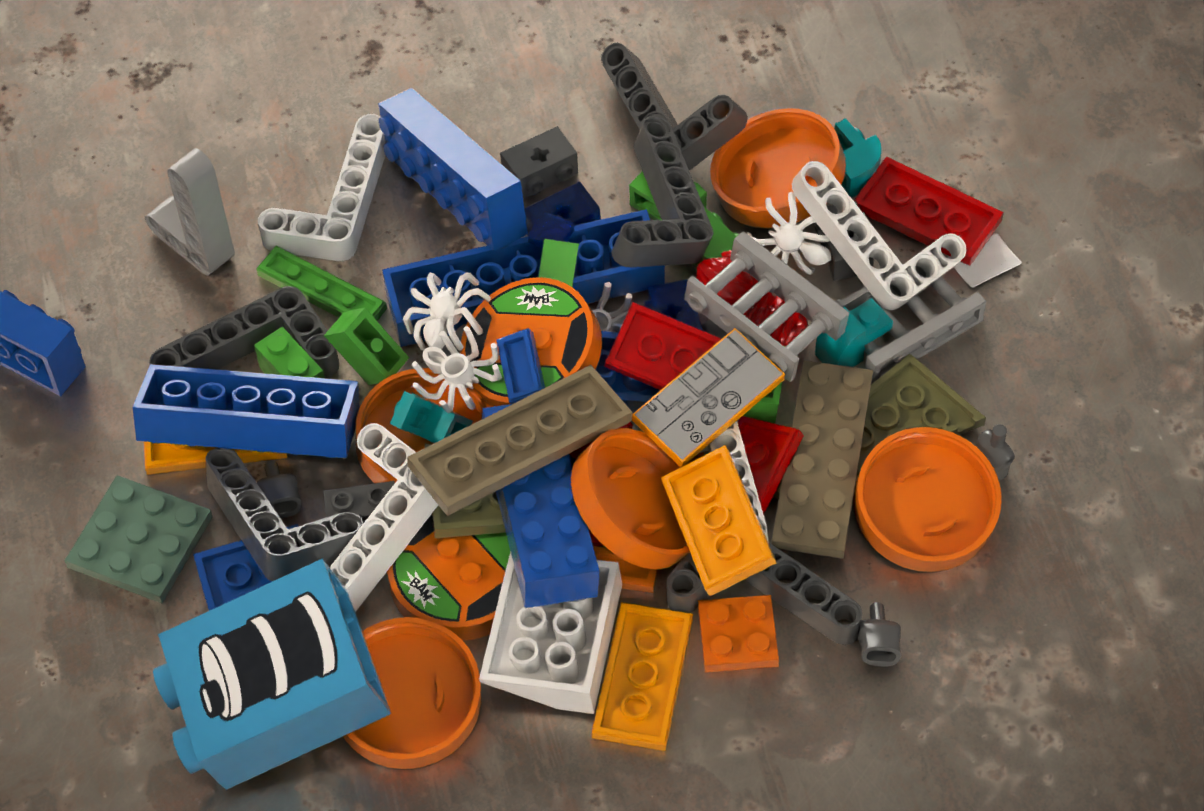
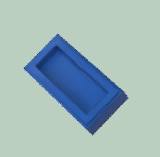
M527 328L496 339L509 403L514 404L544 389L545 384L534 333Z

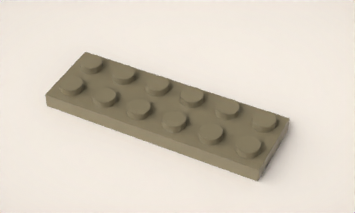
M803 360L792 428L799 429L804 437L782 479L771 543L776 548L844 559L873 370Z
M590 365L408 456L407 466L444 513L449 516L594 441L602 433L617 429L631 422L632 411L594 367Z

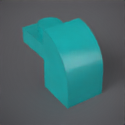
M845 118L835 123V131L846 159V171L841 185L848 195L853 198L860 193L880 166L882 147L876 134L865 139L861 130L854 128Z
M872 298L851 311L843 307L850 314L845 333L836 341L826 333H821L817 337L815 355L822 363L854 367L863 362L865 345L893 328V320Z
M404 391L401 400L398 401L394 408V415L390 424L436 443L470 426L473 421L454 411L447 413L441 405Z

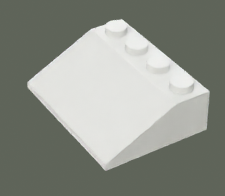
M510 551L479 677L480 682L556 709L594 714L622 589L619 563L597 560L600 570L598 597L524 608Z

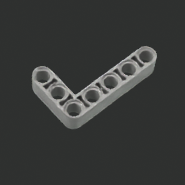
M194 148L167 170L173 196H170L147 214L145 220L155 235L200 272L209 276L234 256L235 251L215 169L210 159L201 150Z

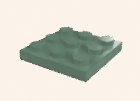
M116 475L66 557V566L69 569L162 604L213 517L211 509Z

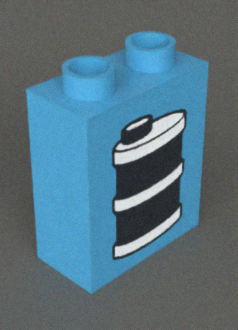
M323 559L158 634L167 663L153 669L154 680L166 705L171 710L181 707L186 724L185 727L172 733L177 754L189 773L193 774L205 769L226 790L391 714L348 591Z

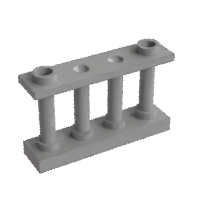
M742 231L733 241L730 257L732 262L706 285L692 275L687 280L684 300L688 302L694 311L704 314L725 332L729 333L736 328L785 373V379L792 382L795 379L799 364L797 355L821 333L828 334L836 341L845 333L850 312ZM742 271L747 272L759 282L732 306L717 295ZM768 291L773 292L785 303L759 326L743 315ZM793 313L802 314L812 323L786 347L770 336Z
M915 266L917 273L921 277L926 278L925 271L921 267ZM940 277L931 286L951 308L941 314H933L916 295L906 304L924 324L912 331L906 330L889 310L880 306L893 320V328L889 332L896 340L884 347L878 346L874 341L865 345L864 351L868 355L865 369L873 370L871 384L909 353L916 359H919L982 322L986 300L978 292L968 298H961L944 278ZM890 285L891 292L901 297L900 290L896 286ZM866 287L844 299L835 300L836 303L846 307L849 311L871 298L878 304Z

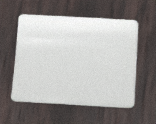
M995 233L987 241L971 266L959 262L954 268L964 281L973 288L1022 264V262L1009 249L999 234Z

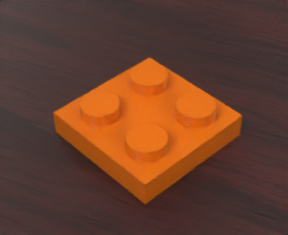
M771 595L698 600L705 672L779 667Z

